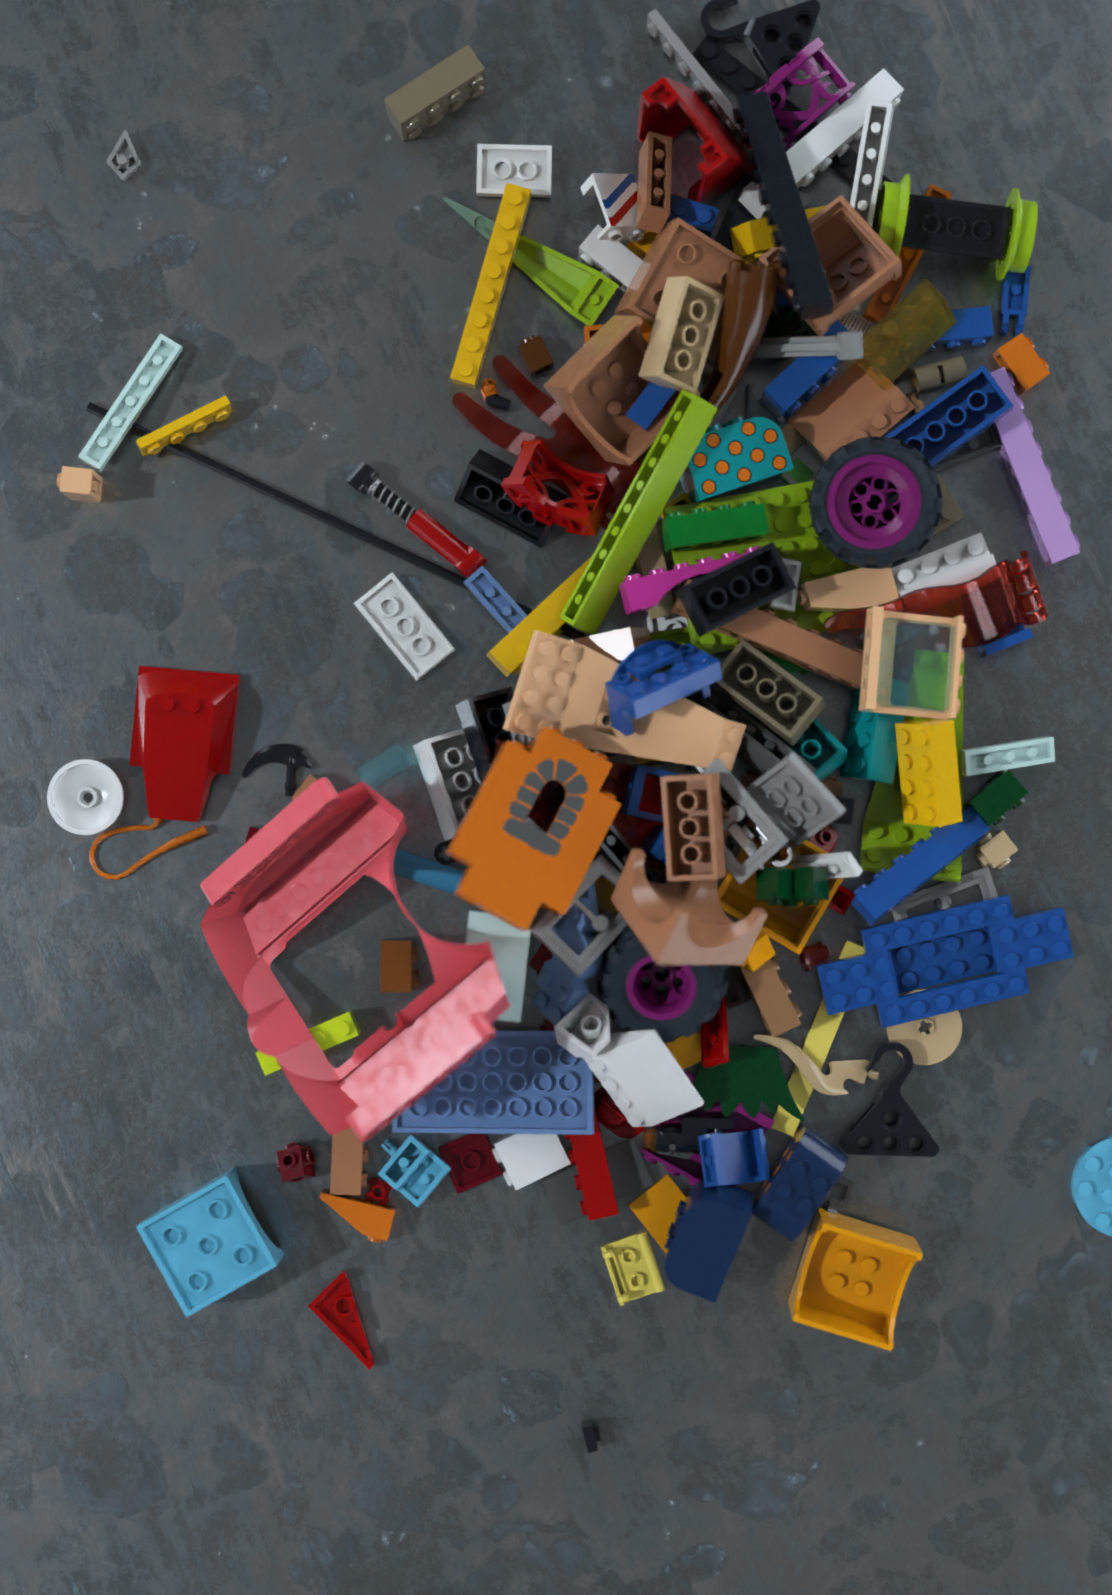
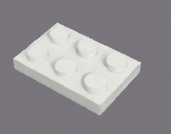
M477 144V196L503 197L506 183L531 189L532 197L551 198L552 145Z

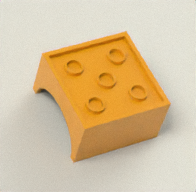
M818 1208L788 1299L792 1321L892 1351L894 1346V1326L900 1299L913 1266L917 1261H921L923 1256L916 1238Z

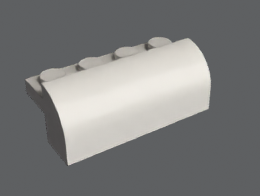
M981 532L891 568L903 609L899 612L911 614L921 613L969 592L988 586L998 581L999 578L994 555L990 554Z

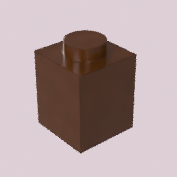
M541 335L526 337L521 341V345H518V352L531 378L554 368V361Z

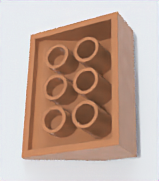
M860 358L792 416L787 423H790L805 440V444L824 464L831 454L842 445L851 443L859 438L870 436L884 437L914 410L915 406L897 386L868 361Z

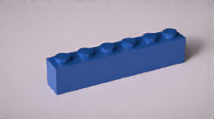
M971 806L962 811L963 821L944 827H935L930 832L932 835L926 841L923 838L918 840L911 847L912 852L907 856L904 853L893 860V867L889 870L881 869L873 876L875 881L868 886L864 883L853 892L855 897L851 904L870 926L985 837L990 828Z

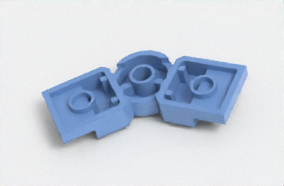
M594 882L578 900L597 917L598 907ZM575 904L551 928L578 956L597 937L592 934V931H595L592 925L593 921ZM603 952L579 978L553 953L552 959L545 961L535 982L540 989L533 1004L554 1026L587 996L589 986L585 979L592 978L597 974L602 964Z

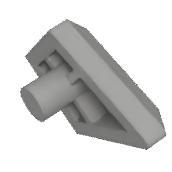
M126 130L123 131L106 161L123 182L142 166Z

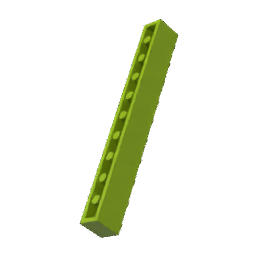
M682 389L559 618L590 635L596 634L620 590L619 585L625 581V577L638 558L643 545L718 408Z

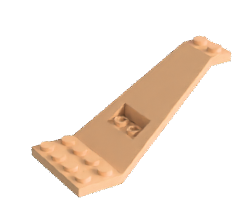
M534 630L503 729L535 738L542 727L554 726L563 732L562 736L569 740L574 738L585 744L584 748L704 768H707L713 761L719 758L730 772L732 771L747 725L722 718L683 697L637 720L632 717L634 733L625 736L611 726L605 683L612 679L619 663L583 644ZM628 674V675L630 676V678H632L633 680L639 681L637 678H635V677L632 676L631 674ZM607 716L606 721L602 723L603 718Z

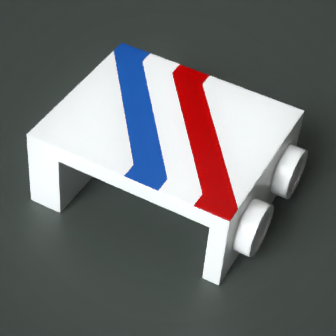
M592 173L580 189L583 196L598 197L607 223L597 235L598 240H610L611 242L630 240L635 242L642 239L647 230L636 228L638 186L634 175Z

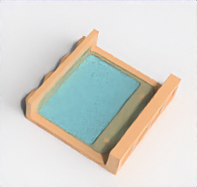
M873 606L867 609L859 711L951 720L956 718L960 711V700L957 698L958 689L962 685V675L959 672L960 664H962L964 659V649L961 648L962 638L966 634V624L963 623L964 616L958 615L954 618L884 611V607Z

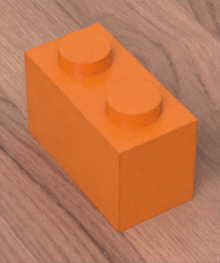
M1020 333L998 348L992 355L1001 368L1005 367L1006 372L1011 373L1014 379V388L1020 396L1050 375L1047 362L1044 358H1039L1034 350V343L1029 337H1025L1023 333Z

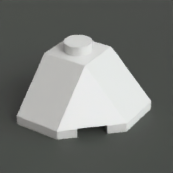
M589 993L554 1026L557 1043L578 1058H593L610 1042V1022L607 1005Z

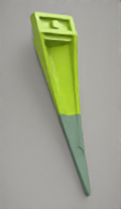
M443 197L444 201L490 241L495 221L447 197ZM521 234L513 263L570 315L586 326L595 325L620 286L601 272Z

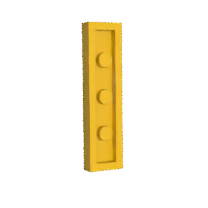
M225 395L137 439L136 442L143 457L148 454L150 456L155 455L162 450V447L170 443L177 444L186 435L192 432L199 433L214 421L220 422L225 420L232 413L231 403Z

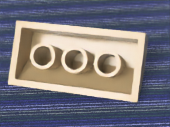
M688 276L667 277L639 377L662 387L678 391L684 389L692 394H696L725 295Z

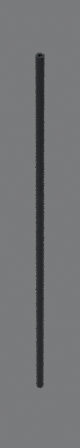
M91 402L86 408L87 412L102 419L108 412V410ZM136 423L129 430L140 437L153 432ZM170 443L164 446V448L469 590L463 583L467 578L179 443ZM516 602L527 616L533 611V609ZM565 624L560 627L563 631L561 634L571 639L587 636V634Z

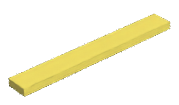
M846 940L838 960L864 954V947ZM823 997L801 1048L820 1071L845 1013L828 1015ZM794 1065L787 1085L799 1111L803 1115L813 1087L799 1068ZM778 1104L776 1113L772 1118L774 1123L771 1128L794 1137L800 1120Z

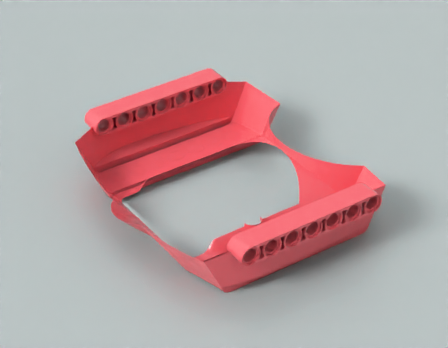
M323 777L312 783L202 881L200 887L209 900L210 905L200 926L224 977L244 1009L247 1010L248 1033L254 1046L260 1052L276 1058L301 1100L331 1136L352 1128L359 1141L363 1142L377 1134L492 1040L497 1034L492 1023L510 1007L503 988L489 941L478 944H454L438 940L424 931L404 907L394 878L396 850L402 837L407 833L404 814L363 781L338 793L327 777ZM363 875H367L382 883L395 895L403 913L417 927L431 963L435 983L396 1014L397 1023L393 1029L390 1030L381 1026L379 1030L354 1050V1054L342 1066L334 1068L271 971L270 964L273 959L284 951L288 940Z

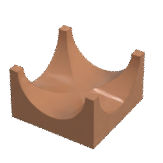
M632 849L611 896V901L656 964L744 965L767 917V913L763 908H754L746 918L734 923L726 916L721 907L717 891V879L674 881L663 884L650 882L647 880L644 872V859L646 855L641 849Z

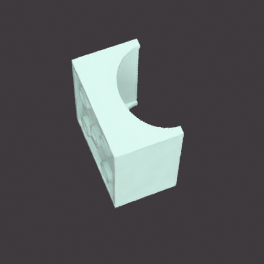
M472 909L469 911L466 944L490 942L499 976L510 1007L496 1020L521 1022L532 922L527 931H520L483 910Z

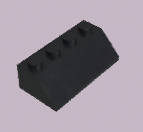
M479 449L467 466L454 501L531 543L542 547L554 523L552 527L532 517L533 512L524 505L520 508L501 486L504 478L510 476L513 466ZM543 483L550 500L557 503L560 500L567 499L568 495Z

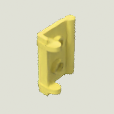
M647 1231L601 1246L602 1256L605 1259L620 1306L626 1302L666 1290Z

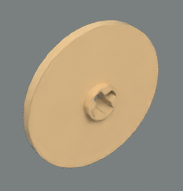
M918 989V990L910 991V992H908V993H906V994L915 993V992H919V991H923V990H927V989ZM956 1010L886 1027L889 1041L900 1042L908 1048L912 1054L914 1064L932 1065L945 1060L955 1051L962 1035V1020L959 1011ZM921 1021L930 1023V1026L927 1028L928 1033L918 1031V1028L921 1027ZM894 1050L900 1057L903 1058L901 1052Z

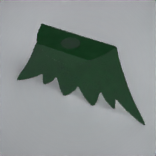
M728 1044L729 1062L709 1068L701 1065L693 1083L701 1098L705 1100L704 1111L709 1110L719 1099L724 1117H727L736 1109L741 1101L747 1113L752 1118H756L761 1101L763 1100L772 1113H776V1103H778L791 1115L804 1121L787 1085L777 1047Z

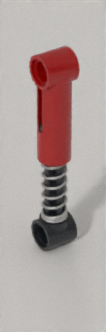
M360 460L346 477L345 481L362 495L369 494L372 498H377L379 504L383 503L386 509H391L393 515L397 514L399 516V520L406 521L405 528L453 564L467 578L487 562V559L482 554L465 544L422 508L416 511L415 507L412 508L408 505V501L405 502L401 499L402 496L398 497L394 494L395 491L389 490L388 485L384 486L381 480H379L380 475L364 461Z

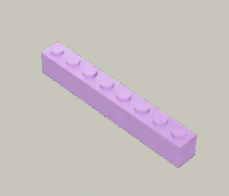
M1005 367L990 372V374L1014 406L1009 413L992 425L1001 444V447L998 449L1045 565L1049 567L1079 554L1080 541L1077 535L1073 534L1070 529L1071 520L1069 514L1062 509L1060 492L1057 488L1053 487L1051 470L1048 465H1044L1041 457L1043 455L1042 448L1039 442H1035L1033 438L1032 423L1028 418H1025L1022 411L1024 409L1023 401L1019 395L1016 396L1013 389L1014 379L1011 373H1007Z

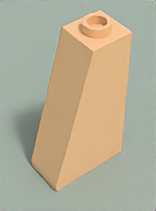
M891 567L881 569L859 568L804 582L798 586L797 600L803 606L804 611L866 614L867 609L873 606L884 607V611L899 612L903 610Z

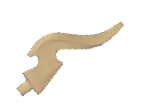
M753 1035V1039L768 1043L785 1053L799 1068L809 1084L819 1093L830 1096L849 1094L843 1087L846 1079H850L858 1084H865L866 1078L878 1079V1070L871 1069L869 1072L865 1070L869 1060L830 1061L828 1063L830 1072L828 1075H825L802 1049L791 1041L777 1036L772 1037L771 1035Z

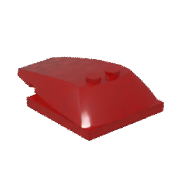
M139 666L129 766L142 767L149 818L200 822L209 796V787L212 779H215L216 774L231 775L240 675Z

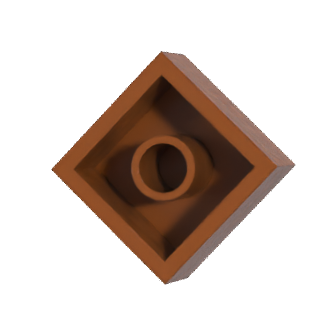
M415 939L381 940L380 992H412L414 987L419 985V970H414V961L419 960V945H415Z

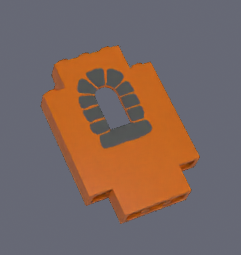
M544 726L539 729L536 737L528 743L527 747L515 740L511 742L506 741L502 744L445 852L446 855L468 866L453 894L520 931L528 930L540 906L558 916L565 915L621 806V803L615 801L616 797L607 791L599 792L613 765L607 761L608 757L598 751L591 752L585 749V744L577 739L571 738L569 740L562 736L563 732L554 726ZM554 780L564 786L566 797L550 829L545 833L525 822L544 784Z

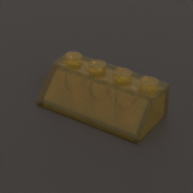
M925 278L863 336L864 357L853 360L883 391L957 322L944 296Z

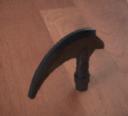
M274 744L259 750L250 758L242 772V777L246 778L252 770L263 764H284L287 769L286 781L283 786L285 789L284 796L292 797L296 789V769L300 766L312 769L313 766L307 757L301 753L303 751L302 748L291 744Z

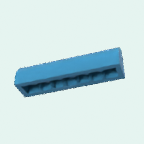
M400 849L396 850L394 859L395 875L451 894L454 893L464 871Z

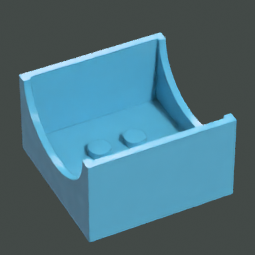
M236 1167L148 1216L136 1226L186 1318L276 1267L284 1257L282 1249L277 1248L272 1243L252 1212L238 1178L239 1173Z

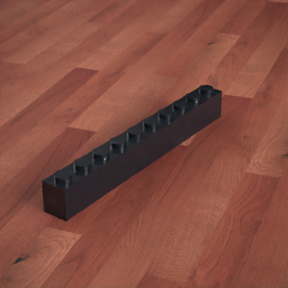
M763 91L736 97V109H733V119L735 124L740 125L739 137L741 144H746L747 147L745 150L748 165L752 164L753 166L752 179L754 185H759V202L761 206L765 205L766 224L768 227L771 226L773 230L771 232L774 248L778 247L780 252L778 253V261L781 266L780 268H785L786 287L788 290L791 289L793 293L791 297L793 309L799 312L801 321L832 314L833 296L767 92Z

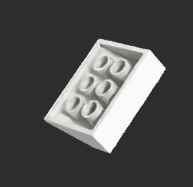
M463 729L428 738L413 745L445 841L453 839L481 786V781Z
M655 1030L610 1033V1042L593 1058H583L632 1127L654 1126L701 1107L704 1104L703 1099Z

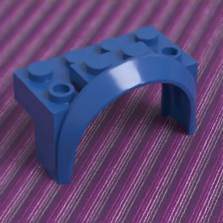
M654 640L637 647L622 660L615 670L612 679L605 683L611 726L625 736H629L634 733L632 717L637 720L696 691L701 699L710 697V684L722 679L720 661L691 643L680 646L669 640ZM669 664H675L671 669L663 673L653 674L650 679L645 680L657 669ZM628 674H631L632 676H634L635 678H637L639 681L633 680L632 678H630V676H629Z

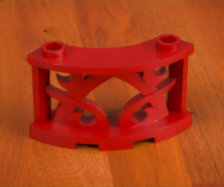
M543 440L522 441L520 445L522 450L508 478H504L501 484L508 496L520 508L524 505L532 511V517L552 527L554 523L566 527L565 532L597 536L600 529L598 526L610 496L615 491L606 474L583 471L567 464L558 458ZM542 482H561L572 499H563L557 503L549 499L547 489ZM594 494H599L597 499L588 500L592 498ZM588 507H593L592 512L588 511Z

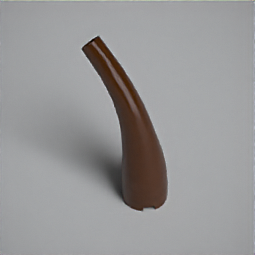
M729 260L718 352L710 377L699 396L718 408L714 417L738 386L764 334L778 289L781 267L778 264L768 262V267H765V264L758 263L757 260Z

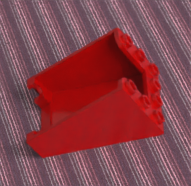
M663 76L641 93L636 137L642 145L649 131L672 137L673 140L691 126L704 142L700 147V152L704 156V162L698 165L702 178L690 187L687 198L710 205L738 183L743 173L749 174L752 172L753 166L752 164L748 165L744 150L695 89Z

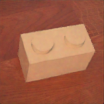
M62 466V472L57 475V488H60L59 491L70 500L101 502L103 478L93 469Z

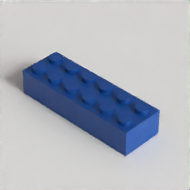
M983 364L885 437L901 440L912 446L934 467L1009 413L1014 405ZM883 479L875 481L880 490L885 487ZM897 492L889 493L888 500L896 495Z

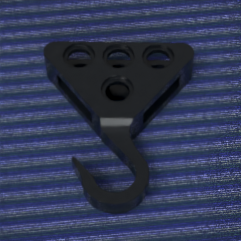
M712 0L704 6L700 17V28L704 36L709 37L715 42L735 39L743 40L768 81L785 63L788 64L793 60L796 54L808 45L820 11L819 2L809 0L761 17L752 18L725 30H716L709 24L708 17L715 11H722L737 5L738 0ZM804 21L809 27L802 28L797 23ZM774 36L777 41L771 43L765 37ZM796 44L800 47V50L793 51L789 48V45ZM785 80L782 84L785 87L786 96H788L793 84Z
M882 1042L874 1049L872 1057L865 1068L866 1072H869L881 1060L883 1054L890 1050L901 1052L904 1059L903 1066L880 1089L879 1094L843 1134L839 1144L844 1152L849 1155L934 1157L939 1152L938 1144L903 1099L900 1092L902 1084L913 1068L912 1054L900 1042ZM890 1111L896 1113L894 1121L890 1123L884 1122L886 1113ZM862 1136L870 1137V1142L865 1147L858 1146V1140ZM887 1137L895 1138V1143L892 1147H883V1142ZM912 1138H920L918 1147L909 1148L908 1144Z

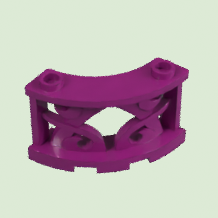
M819 37L798 52L793 60L788 64L785 63L769 78L770 80L763 87L754 92H767L774 117L780 120L778 123L779 131L782 127L788 128L789 132L782 140L786 152L796 144L795 140L835 104L839 103L842 105L852 96L850 91L856 86L853 81L850 83L822 47L825 44ZM816 62L820 65L824 72L819 73ZM799 70H803L805 77L811 74V78L799 80L796 74ZM829 76L839 90L834 94H829L826 88L833 84L830 82H823L821 84L820 79ZM785 80L796 86H806L812 83V98L808 110L797 112L782 111L786 101V90L782 84ZM774 93L781 96L780 103L776 109L773 108L776 102L770 100L771 95ZM820 97L828 101L818 109ZM806 120L795 130L793 121Z

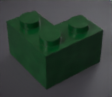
M1007 769L999 771L980 787L981 790L965 804L968 807L971 806L987 826L991 824L997 826L1006 818L1005 812L1017 809L1026 801L1023 797L1029 792L1012 772Z
M814 866L796 869L769 867L762 870L760 868L756 870V899L767 901L768 906L782 905V908H796L797 903L802 902L804 906L819 905V901L829 900L828 869Z

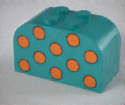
M741 416L722 424L723 428H720L719 424L707 428L680 477L684 492L687 493L693 503L787 472L794 469L783 433L774 421L765 417H753L743 420Z

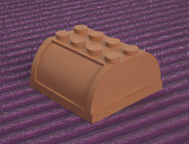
M842 195L838 196L808 220L833 296L832 314L805 320L819 336L827 333L830 326L890 280H896L902 275L901 267L903 265L901 260ZM772 247L759 257L760 263L765 264V267H768V262L779 265L778 253L780 252L778 247ZM780 268L778 288L792 305L791 297L793 293L791 289H787L785 284L786 271L785 268Z

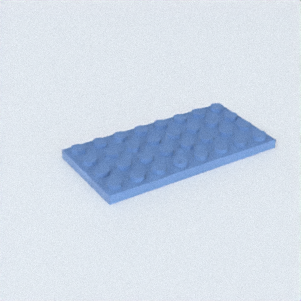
M496 1030L497 1034L492 1040L392 1121V1133L593 1135L594 1073L583 1058L575 1057L557 1043L555 1031Z

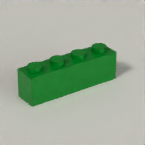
M755 501L743 502L740 504V507L731 508L730 504L717 506L714 511L698 508L692 510V514L682 515V511L668 513L667 517L660 522L665 553L761 539L769 534L764 503L755 504Z

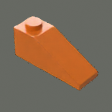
M326 1189L321 1191L319 1198L362 1235L368 1236V1240L382 1243L383 1240L388 1241L397 1207L381 1205L374 1201L368 1202L366 1199L350 1195L330 1194V1190Z

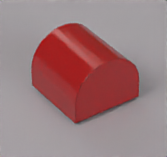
M839 885L827 908L844 916L855 894Z

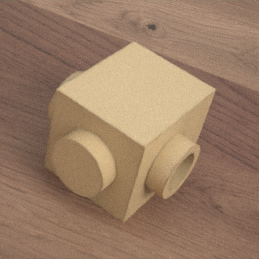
M998 830L992 835L988 832L985 837L978 841L979 845L974 848L978 853L975 856L983 867H997L998 869L1007 865L1011 861L1009 857L1018 851L1004 830Z

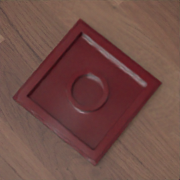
M468 1133L437 1147L442 1160L452 1168L448 1174L457 1194L503 1175V1169L493 1155L492 1149L494 1148L488 1134Z

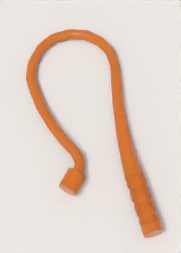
M153 818L155 821L151 825L119 827L100 834L93 841L89 851V861L93 870L99 876L108 880H119L154 857L184 845V843L191 842V840L207 835V829L205 825H202L195 830L193 829L179 835L141 858L126 871L118 875H109L102 872L94 860V852L100 841L108 836L122 832L153 830L160 823H163L164 819Z

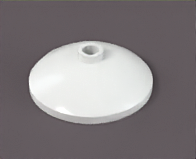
M90 759L72 761L61 767L51 779L47 791V804L53 819L63 829L78 835H93L109 828L119 817L124 803L123 787L116 773L107 765ZM88 793L93 795V800L90 803L85 800Z

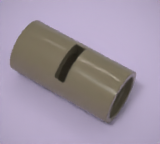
M962 356L915 367L911 370L913 385L917 393L954 384L968 376L967 367Z

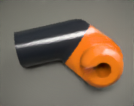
M485 379L481 385V393L485 403L491 407L508 412L511 400L499 396L496 382L493 379Z

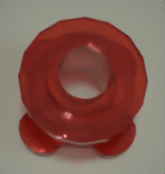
M821 941L816 942L815 945L804 946L799 954V961L803 965L805 972L810 971L811 965L826 963V960H829L828 948Z

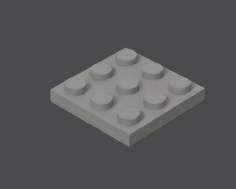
M791 752L745 788L789 840L797 845H800L840 817L846 810L794 752Z

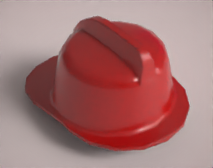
M601 1087L595 1092L594 1103L598 1121L613 1134L621 1138H632L643 1131L645 1127H632L628 1123L626 1117L616 1106L606 1089Z

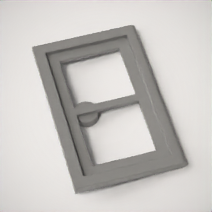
M717 758L702 773L719 772L720 784L739 804L730 808L729 818L723 823V830L733 821L742 820L746 812L769 839L742 864L724 845L725 867L741 885L790 840L720 759Z
M600 855L589 866L567 909L568 911L575 904L593 921L594 929L601 932L579 956L575 954L551 930L562 916H558L549 910L530 929L578 978L628 925L620 912L609 923L605 916L598 915L596 917L578 900L601 874L616 887L621 873L603 855Z
M982 867L962 874L959 883L943 881L915 891L891 910L894 921L908 918L906 909L934 899L938 908H949L951 899L947 896L948 894L979 884L983 899L998 896L989 867Z

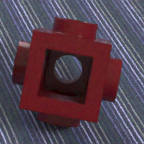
M300 1142L285 1145L286 1149L277 1151L278 1159L276 1165L281 1174L282 1182L295 1183L316 1177L314 1171L315 1156L310 1147L302 1146Z

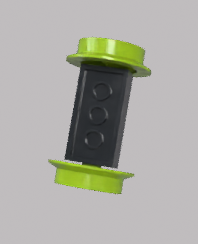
M906 173L899 183L883 182L880 189L874 231L897 257H899L901 248L995 260L996 279L1002 281L1008 272L1024 273L1028 266L1035 240L1038 206L1036 201L1021 199L1018 188L1011 190L1005 206L910 194V175Z

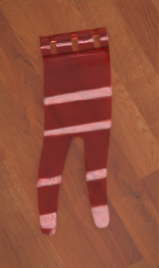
M496 356L492 361L495 370L520 401L536 417L554 429V437L545 439L520 430L494 416L462 392L456 393L453 396L452 403L454 407L491 442L517 457L522 450L520 446L522 441L543 440L548 448L567 464L583 471L606 474L615 490L614 494L610 496L599 521V525L606 531L611 522L606 514L610 511L613 516L615 515L642 463L636 459L628 466L605 461L554 399L536 388L505 356ZM552 481L558 488H560L564 493H566L571 498L569 492L561 482ZM594 494L593 497L588 500L597 499L599 494ZM588 507V511L592 512L593 507Z
M1026 550L1020 552V559L1012 562L1005 559L972 580L954 585L917 589L890 602L875 605L884 607V611L954 618L958 615L964 616L963 623L966 624V634L962 638L961 648L981 646L994 642L1022 623L1025 625L1038 624L1049 615ZM1023 570H1026L1023 574L1012 575L1013 573H1018ZM1032 589V592H1030L1029 594H1026V595H1020V594H1019V593L1027 592V591H1029V590ZM873 606L841 611L828 617L824 622V627L830 633L849 628H865L867 609ZM1039 609V611L1034 614H1026L1027 612H1032ZM898 622V623L896 624V626L902 625V624H906V623H904V622ZM928 625V627L918 632L906 642L895 646L893 668L912 664L914 649L935 652L948 649L949 628Z

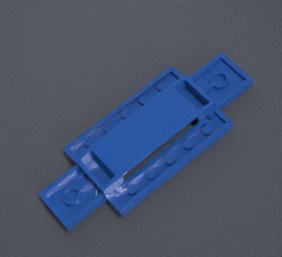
M1004 894L861 928L860 933L864 954L817 964L816 968L828 1015L876 1004L881 1027L885 1028L1028 994L1030 990L1025 968L1072 958L1074 954L1063 907L1014 918L1010 895ZM993 971L998 972V973H994V974H990V975H986V976H982V977H978V978H973V979H969V980H965V981H961V982H957V983H952V984H948V985H944V986H940V987H936V988H931V989H927V990H923V991H919V992L910 993V994H906V995L900 996V993H905V992H909V991H913V990H917V989H921V988H926V987H930V986H934V985H938V984H942V983H947V982H951V981H955V980H959V979H963V978H968V977H972V976H976V975H980V974H984V973H989V972H993Z

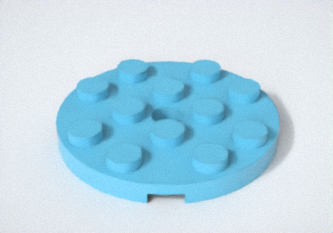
M1112 1136L1104 1138V1140L1088 1147L1082 1153L1074 1167L1071 1179L1072 1198L1082 1218L1090 1226L1108 1236H1112Z

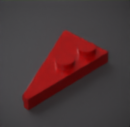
M343 1270L308 1304V1307L370 1370L375 1362L347 1273Z

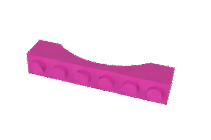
M760 546L748 548L745 554L737 555L736 551L723 554L722 559L714 561L713 557L698 560V564L689 566L688 562L673 566L674 570L670 571L658 568L650 571V575L641 577L640 573L626 576V581L619 585L626 615L651 610L670 589L678 584L700 578L760 548Z

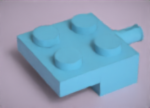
M410 1135L399 1148L391 1143L389 1139H386L380 1146L391 1157L378 1175L396 1191L401 1192L417 1208L423 1204L452 1169L415 1135Z

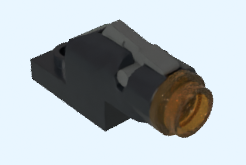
M679 1115V1127H676V1124L645 1128L643 1135L644 1149H650L651 1152H657L658 1154L690 1159L693 1153L700 1152L698 1136L706 1135L707 1129H710V1133H726V1129H733V1119L724 1116Z

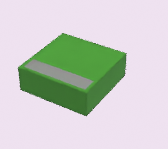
M796 457L792 461L794 469L781 473L779 477L788 485L808 482L815 473Z

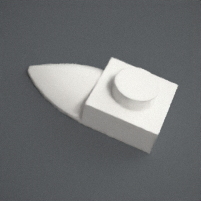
M734 823L728 828V831L749 856L758 850L757 845L752 840L755 835L746 825L742 827Z

